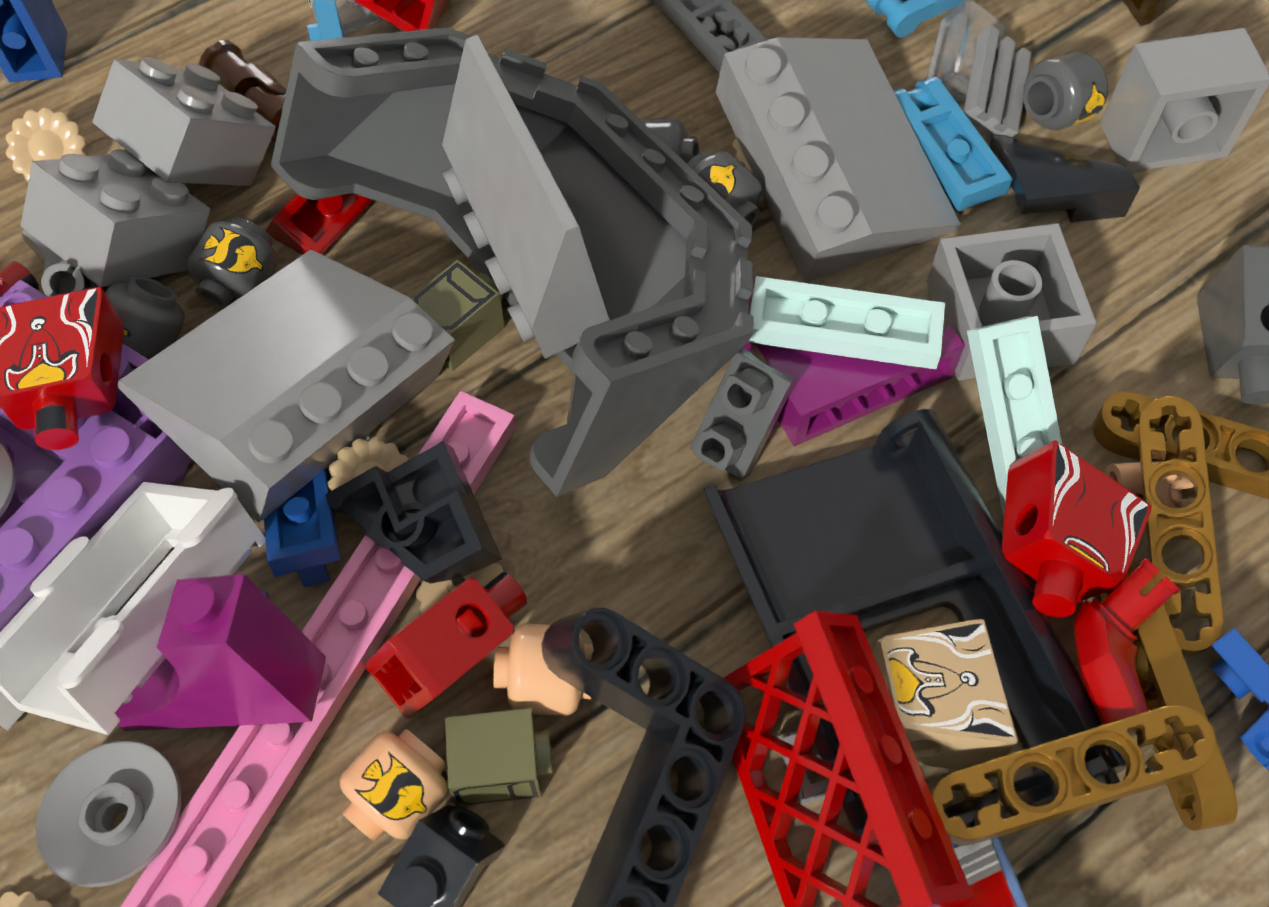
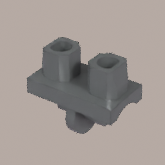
M741 348L733 356L690 449H692L695 456L718 470H727L738 478L745 479L750 475L797 379L766 365L751 352Z

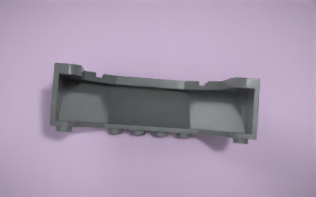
M446 27L296 42L271 167L291 189L306 199L320 200L355 193L433 219L479 271L485 273L493 280L485 261L495 257L490 245L478 249L463 218L464 215L473 210L468 200L459 205L456 204L442 174L443 171L452 168L442 142L465 40L470 35ZM504 48L501 58L489 53L488 55L579 225L610 320L587 328L582 333L578 344L556 354L573 372L567 424L539 435L532 446L529 458L533 470L555 496L558 497L606 477L749 342L754 333L753 316L748 314V300L753 292V264L747 260V248L752 241V225L604 84L583 76L580 77L578 85L544 74L547 63ZM512 290L502 294L511 306L518 304Z

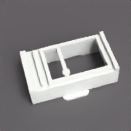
M143 482L90 540L82 536L71 541L31 584L30 590L37 598L0 637V691L21 711L109 735L120 721L115 714L122 703H128L132 700L133 695L131 692L135 687L143 686L166 658L157 649V644L176 581L178 579L234 575L251 554L252 550L250 547H262L266 542L265 536L241 505L232 488H223L216 491ZM174 547V549L172 550V552H171V553L166 557V559L159 565V567L153 572V574L147 579V581L140 587V589L134 594V596L128 601V603L121 609V611H120L117 615H115V613L122 607V605L128 600V598L135 592V590L141 585V583L147 578V576L154 570V568L160 563V561H161V560L167 555V553Z

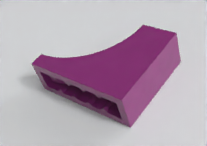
M752 292V294H751V296H750V298H749V300H748V314H749V315H750V309H751V303H752L753 292ZM952 326L943 329L941 357L936 369L749 342L742 348L751 352L766 365L797 379L777 419L793 446H797L951 379L965 344Z
M245 574L178 579L157 644V649L166 658L143 686L135 687L131 692L133 695L132 700L128 703H122L115 712L116 716L120 719L117 726L124 731L312 722L326 656Z

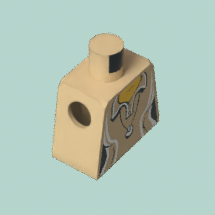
M970 620L893 634L877 641L872 653L919 765L962 770L1009 754L1018 740L984 620Z

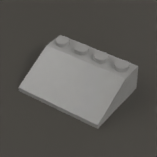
M478 34L467 38L464 44L442 142L452 168L443 171L442 174L456 204L459 205L468 200L473 210L464 215L463 218L478 249L490 245L495 257L486 260L485 263L500 295L512 290L518 304L507 309L523 342L535 337L546 359L578 344L582 333L587 328L610 320L576 219Z
M777 37L724 54L716 95L754 176L761 183V191L804 283L946 235L960 228L961 224L867 39Z
M309 250L118 381V388L222 488H232L244 509L260 523L332 462L338 459L337 454L343 447H350L352 441L359 438L363 439L439 376L455 339L410 297L313 250Z

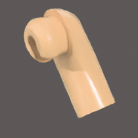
M1152 461V464L1157 465L1164 461ZM1140 462L1113 463L1106 467L1104 474L1132 493L1143 495ZM1167 476L1158 482L1155 489L1157 498L1162 504L1170 508L1180 509L1187 507L1196 498L1194 485L1182 476Z

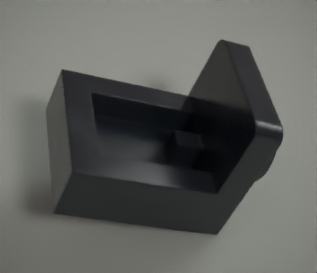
M447 805L418 820L380 888L378 895L394 907H461L481 870L499 857L505 844L490 833L488 823L481 816L466 808Z

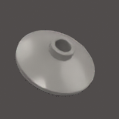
M132 741L106 743L90 749L74 759L51 783L41 802L37 815V846L48 868L65 881L83 887H102L119 883L144 869L168 843L179 818L182 796L179 778L175 769L157 750L148 745ZM127 811L121 824L112 830L115 818L120 813Z

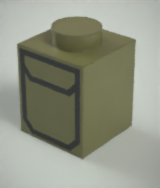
M458 259L410 297L455 339L444 363L452 371L505 327L501 307L503 297L500 295L495 282L483 272L475 274Z
M531 708L445 717L448 789L457 807L541 797L540 775L553 773L549 730L536 731Z

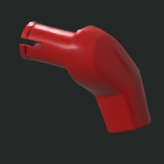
M1146 557L1102 602L1096 598L1091 602L1086 599L1074 618L1075 646L1080 673L1102 726L1151 711L1136 669L1138 647L1134 642L1138 637L1133 632L1173 594L1176 595L1181 589L1165 576L1146 595H1141L1140 590L1160 572Z

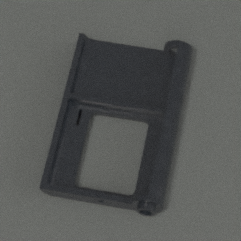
M932 409L912 411L892 421L882 430L873 446L735 488L718 490L714 485L703 489L771 647L797 633L794 623L815 610L857 615L863 631L867 632L938 607H947L956 614L959 622L984 620L1013 726L1025 750L1102 726L1087 689L1047 615L1041 613L1033 606L1034 591L1023 571L1005 559L1002 553L1003 535L937 414ZM917 428V429H916L915 431H913L912 433H910V434H908V435H905V436H902L903 434L907 433L908 431ZM804 652L793 659L787 683L790 690L807 697L813 673ZM799 708V711L802 715L803 709ZM821 718L814 745L820 758L834 765L840 742L833 724ZM1103 744L1094 745L1086 750L1084 761L1086 769L1093 778L1105 784L1121 782L1117 773L1124 770L1126 765L1123 757L1117 750ZM1033 766L1031 776L1013 782L1018 797L1028 805L1039 807L1054 800L1056 792L1054 781L1041 768ZM847 788L842 808L852 831L862 837L868 814L860 794ZM998 788L992 790L988 796L976 800H965L944 809L948 819L960 817L964 821L966 828L975 827L974 817L979 810L1000 803V816L1002 819L1012 817L1000 800ZM875 861L873 868L880 867L883 865Z

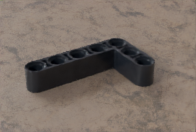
M605 607L592 608L563 617L552 623L544 633L542 655L548 669L561 680L646 729L571 907H615L618 902H620L622 907H674L743 731L746 719L745 702L739 690L730 682L613 610ZM582 629L589 635L592 641L593 653L590 661L583 655L580 649L579 636ZM641 666L649 676L650 686L647 694L639 683ZM698 701L704 710L703 727L697 719L696 709ZM673 765L679 779L675 794L669 780L670 770ZM647 831L651 839L652 850L645 864L640 846L642 837Z

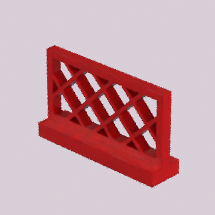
M815 610L794 623L797 633L723 677L739 691L752 685L765 692L756 725L753 726L745 722L732 758L784 907H813L818 889L842 902V907H882L865 897L875 861L887 867L891 873L902 904L895 907H952L974 897L857 615ZM804 652L813 673L807 697L785 688L793 659ZM770 673L769 679L764 678V676ZM782 700L803 709L794 745L772 735ZM821 718L833 724L840 742L834 765L811 754ZM768 748L789 758L780 793L767 786L762 772ZM806 768L830 779L820 814L797 803ZM847 788L860 794L868 814L862 837L837 824ZM792 817L815 828L806 863L792 856L786 839ZM832 839L857 851L848 887L823 874Z

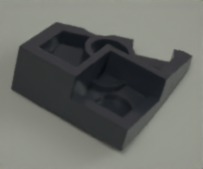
M1002 135L992 136L989 143L990 149L1012 177L1011 185L1021 214L1066 210L1070 223L1126 217L1140 189L1133 174L1128 168L1120 164L1072 154Z
M444 441L389 472L374 466L325 494L327 502L332 508L344 513L365 530V534L381 547L390 550L402 560L404 566L429 584L465 576L502 560L454 448Z

